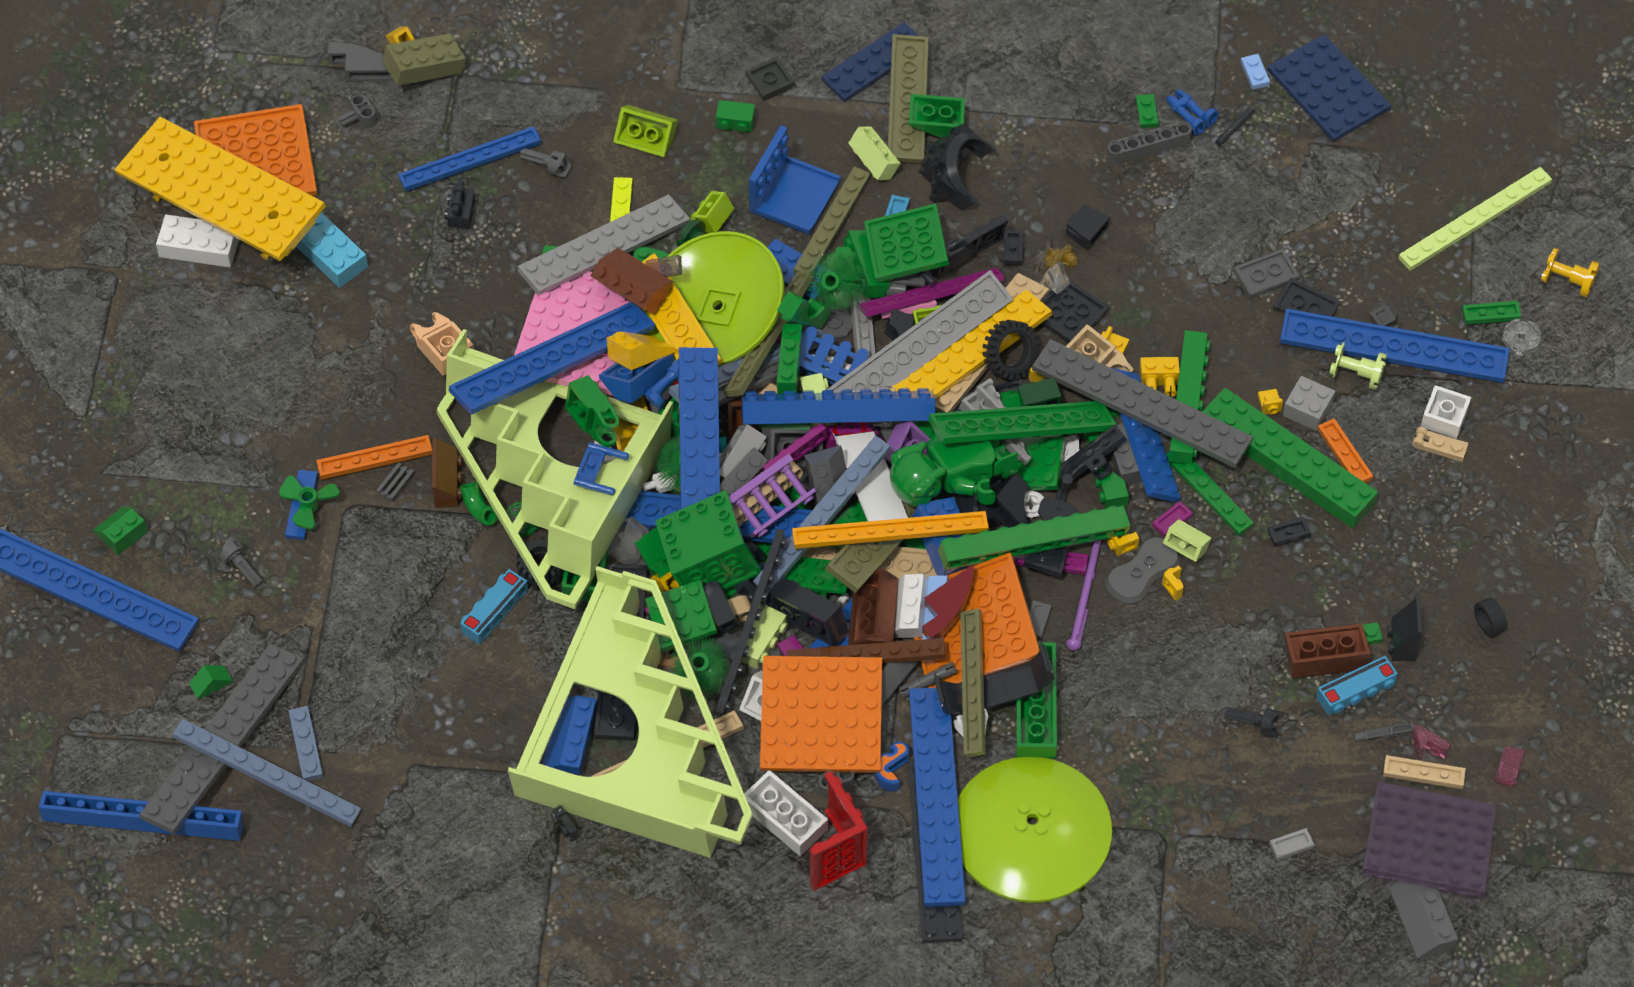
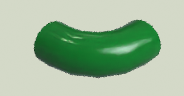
M471 482L461 485L460 491L464 504L474 519L484 525L494 524L498 516L493 508L484 501L479 483Z

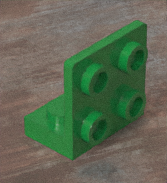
M656 527L636 540L634 544L652 575L661 578L670 572V568Z

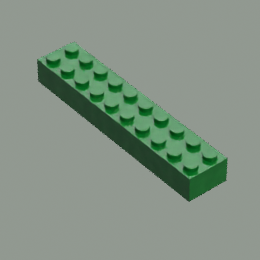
M1224 388L1202 411L1253 436L1252 442L1244 455L1352 529L1376 504L1378 491L1227 388Z

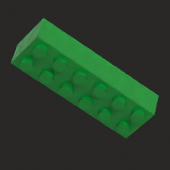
M1042 642L1046 646L1055 679L1047 687H1044L1041 690L1042 692L1016 701V758H1056V643Z

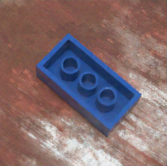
M954 497L930 501L928 504H919L912 516L924 517L958 514L960 511ZM965 534L922 537L937 576H948L971 566L944 570L938 552L942 540L948 537L959 538Z

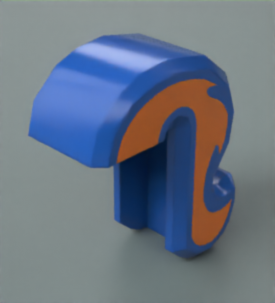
M895 742L890 746V753L881 754L880 773L874 772V778L877 784L886 791L894 792L900 790V782L892 772L908 762L909 747L906 743Z

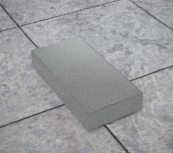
M1307 828L1269 841L1276 860L1313 849L1315 846Z

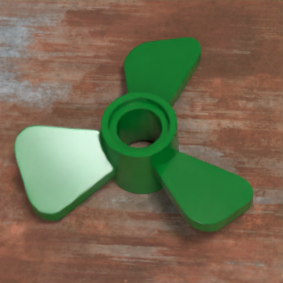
M288 476L279 490L281 498L299 502L300 508L293 516V523L298 527L308 530L315 528L312 512L317 510L319 506L318 500L336 498L340 494L335 484H328L317 492L311 487L302 488L294 476Z

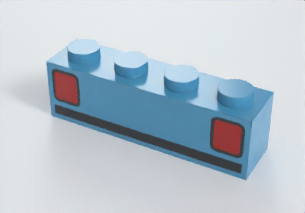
M510 569L505 574H501L497 583L486 591L482 600L477 601L473 606V610L461 619L462 634L481 645L528 592L527 580Z
M1383 656L1318 687L1316 698L1328 716L1333 713L1337 714L1349 705H1357L1366 697H1373L1383 689L1392 688L1396 683L1398 673L1387 657Z

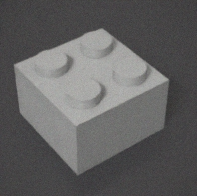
M1301 376L1285 402L1283 416L1317 431L1318 425L1323 422L1333 404L1335 391Z

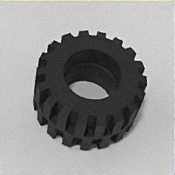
M541 537L540 540L533 538L532 542L526 541L525 546L534 561L543 560L548 552V540H545V537ZM517 552L518 575L527 580L528 588L532 586L533 590L538 591L539 586L521 555ZM555 566L550 567L545 579L551 589L554 588V584H560V579L563 580L564 570Z

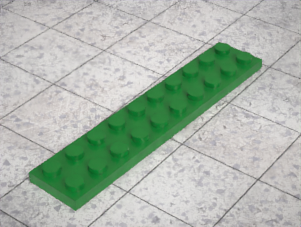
M1097 401L930 413L928 421L942 444L1105 432L1116 424L1106 406Z

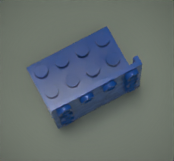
M780 125L749 178L750 212L810 235L841 181V176L789 157L787 127Z

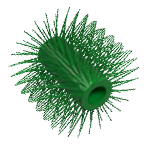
M831 253V258L828 262L822 260V265L824 266L821 268L822 270L818 271V274L816 270L814 275L818 277H811L821 279L811 281L821 282L808 284H817L816 286L813 285L812 288L816 292L818 290L820 293H824L820 299H825L829 307L835 305L834 309H839L842 305L847 310L848 302H853L855 294L853 291L859 297L858 290L860 288L862 292L863 289L865 290V288L859 286H867L856 284L854 281L868 279L861 278L860 272L855 271L857 265L853 264L854 259H849V255L845 257L841 253L839 256L837 254L836 258V253L835 256L834 253L833 255Z
M680 440L678 443L677 441H672L671 444H674L671 446L668 444L665 446L668 449L666 451L665 448L660 453H663V455L660 456L662 457L661 460L657 462L662 460L666 462L656 465L665 467L663 470L660 467L657 468L658 474L662 471L663 477L660 480L666 478L663 483L671 478L670 480L676 479L672 488L675 486L673 493L677 487H680Z
M702 636L701 650L699 643V653L696 638L695 646L693 639L691 640L692 646H690V641H688L689 643L687 644L689 645L687 646L689 647L686 648L685 653H687V658L699 686L701 684L702 694L704 689L707 699L706 693L712 692L710 691L712 690L710 689L712 688V683H716L720 689V682L717 680L726 681L719 677H725V675L720 673L729 672L723 671L729 670L724 669V665L729 664H723L727 662H722L725 660L719 659L721 658L719 657L721 652L717 650L713 652L711 648H716L717 645L714 647L711 646L712 643H705L703 645ZM675 661L677 663L674 664L679 666L670 668L679 669L674 671L677 672L675 675L687 678L683 666L680 665L681 661Z

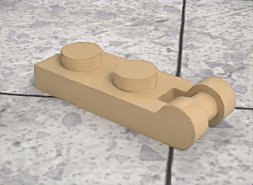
M1424 427L1417 428L1416 437L1412 441L1413 447L1463 462L1468 447L1467 442L1430 432Z

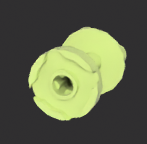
M1345 342L1342 345L1338 344L1335 355L1338 357L1336 363H1332L1329 372L1333 374L1332 378L1336 377L1339 366L1357 371V376L1371 379L1369 389L1376 391L1378 386L1375 383H1380L1385 362L1382 359H1386L1387 354L1379 353L1376 361L1363 357L1360 361L1343 356Z

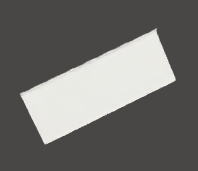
M874 432L834 436L837 445L842 446L847 469L875 436ZM883 458L856 490L867 521L908 518L902 501L891 486L890 471Z

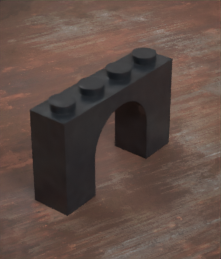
M718 581L706 583L703 586L712 616L721 634L738 627V622ZM647 613L649 620L652 621L650 614ZM675 648L664 651L668 660L678 655Z

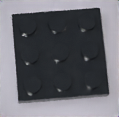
M1064 278L1042 301L1052 310V316L1043 321L1041 325L1069 343L1086 325L1093 328L1109 311V306L1067 278Z

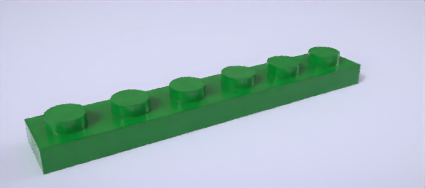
M1168 452V453L1166 454V455H1167L1168 462H1169V454H1170V452ZM1193 459L1191 464L1169 462V465L1238 536L1253 527L1254 522Z

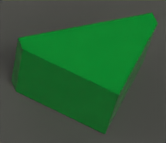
M203 665L189 682V686L199 700L233 683V680L224 666Z

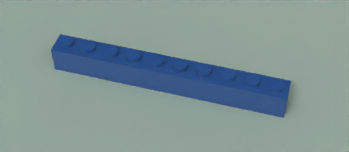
M43 791L39 804L42 821L172 834L140 819L139 814L149 801ZM196 806L175 834L240 841L244 825L242 811Z

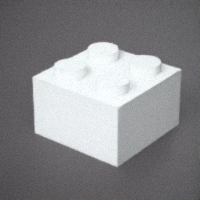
M1435 385L1424 412L1421 427L1457 439L1468 412L1471 397Z

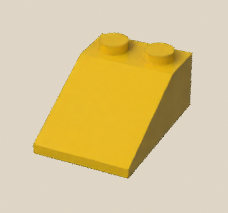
M616 332L614 335L607 337L608 358L629 370L636 369L676 352L675 347L654 336Z

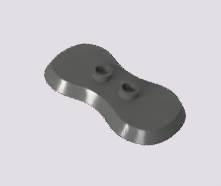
M1162 538L1147 539L1140 544L1130 561L1111 569L1107 573L1104 585L1114 598L1123 603L1133 604L1139 602L1147 595L1151 585L1157 579L1163 577L1166 570L1180 565L1181 556L1179 552L1163 544L1164 539Z

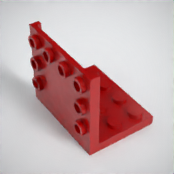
M832 771L824 774L828 782V808L824 812L837 833L832 835L830 839L818 842L810 848V886L813 891L867 865L868 828L862 820L863 816L860 810L854 808L850 794L848 792L845 793L842 789L843 785L838 776L835 777Z

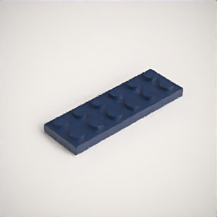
M903 22L824 74L822 81L845 103L891 72L893 34L919 35Z

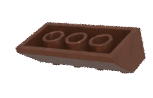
M616 248L601 258L590 275L642 309L656 314L674 282L620 248Z
M883 568L876 570L856 593L853 592L848 645L893 642L898 578Z
M1362 624L1285 633L1287 663L1291 678L1353 671L1370 663L1371 653Z

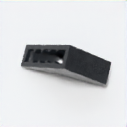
M1018 473L1005 479L995 491V502L985 505L1004 527H1015L1021 523L1030 524L1024 506L1025 493L1029 485Z

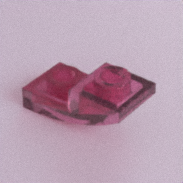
M1505 746L1495 776V782L1515 785L1525 750Z

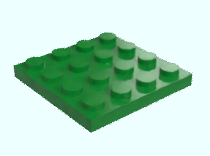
M936 203L864 221L877 283L949 265Z

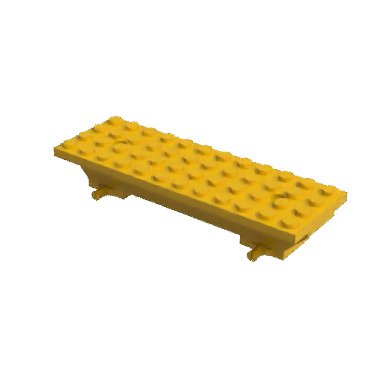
M162 117L156 120L114 169L116 174L155 194L152 197L155 201L159 202L163 198L262 251L263 254L261 256L266 260L270 256L278 261H281L284 256L287 257L316 223L315 219L326 207L323 201Z

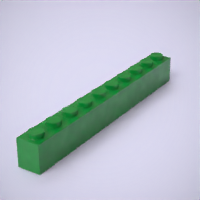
M1110 506L1107 509H1094L1083 514L1074 513L1067 517L1057 516L1047 521L1038 520L1031 524L1021 523L1010 528L1001 527L995 531L985 530L979 534H965L959 538L948 537L940 542L938 552L944 570L983 563L1010 552L1015 557L1127 535L1130 523L1124 506Z

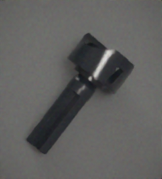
M1228 707L1225 718L1260 726L1261 734L1277 738L1279 736L1276 729L1277 721L1283 712L1267 708L1262 715Z

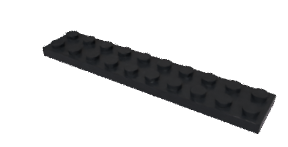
M608 565V570L621 574L625 571L647 578V565ZM637 588L641 605L636 616L644 619L646 591ZM598 690L595 739L634 740L636 716L633 710L620 698Z
M908 759L922 944L962 942L960 905L924 907L914 759Z

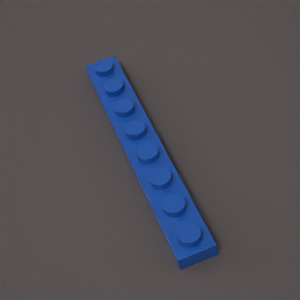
M533 126L399 173L398 177L406 192L520 152L521 149L540 145L541 139Z

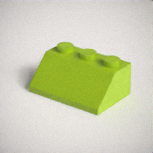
M630 105L621 107L613 142L665 157L674 139L678 119Z

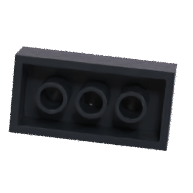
M785 577L769 591L774 609L787 615L788 624L830 646H836L849 633L842 607L836 602L833 603L827 600L823 595H817L809 588H804L794 580L790 581Z

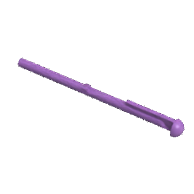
M1102 540L1093 541L1071 639L1066 641L1067 648L1072 651H1076L1081 647L1082 634L1088 613L1086 605L1091 583L1095 576L1094 571Z

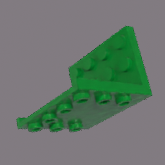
M726 490L655 520L671 574L679 586L701 580L704 586L706 583L717 580L723 591L758 576L762 571L743 540L729 494Z

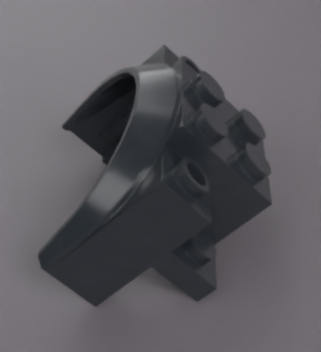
M964 124L951 128L948 136L931 142L927 146V152L921 161L919 173L931 182L930 186L932 188L929 200L936 203L946 198L960 210L973 206L977 201L961 181L958 172V164L962 157L959 154L960 150L967 148L981 159L985 155L996 151L994 146Z

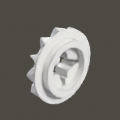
M1026 491L1025 512L1026 516L1030 517V519L1036 516L1039 517L1038 509L1044 497L1038 492ZM1029 500L1034 505L1032 510L1028 506Z

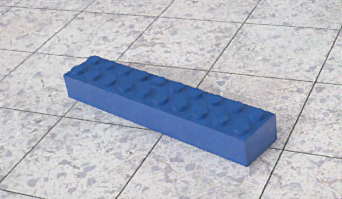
M900 388L898 391L879 389V392H872L871 389H861L860 392L844 389L839 393H833V390H822V393H814L813 390L795 393V391L788 390L784 391V394H776V391H765V394L748 391L741 396L743 424L928 421L929 414L935 413V396L932 391H929V388H918L917 391H910L908 388Z

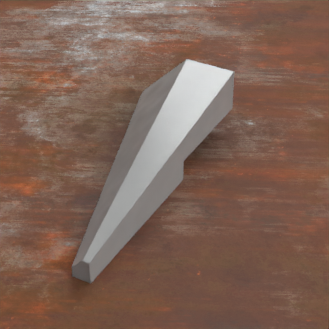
M991 378L977 386L975 392L962 399L959 407L962 411L1006 408L1003 406L1000 394L996 392ZM1020 438L999 440V443L1005 445V449L1011 454L1017 452L1018 460L1024 465L1031 460Z

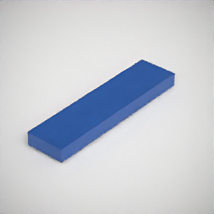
M298 470L296 480L302 488L311 487L315 489L318 472ZM292 500L285 537L286 539L305 540L307 529L298 527L293 523V516L300 508L299 502Z

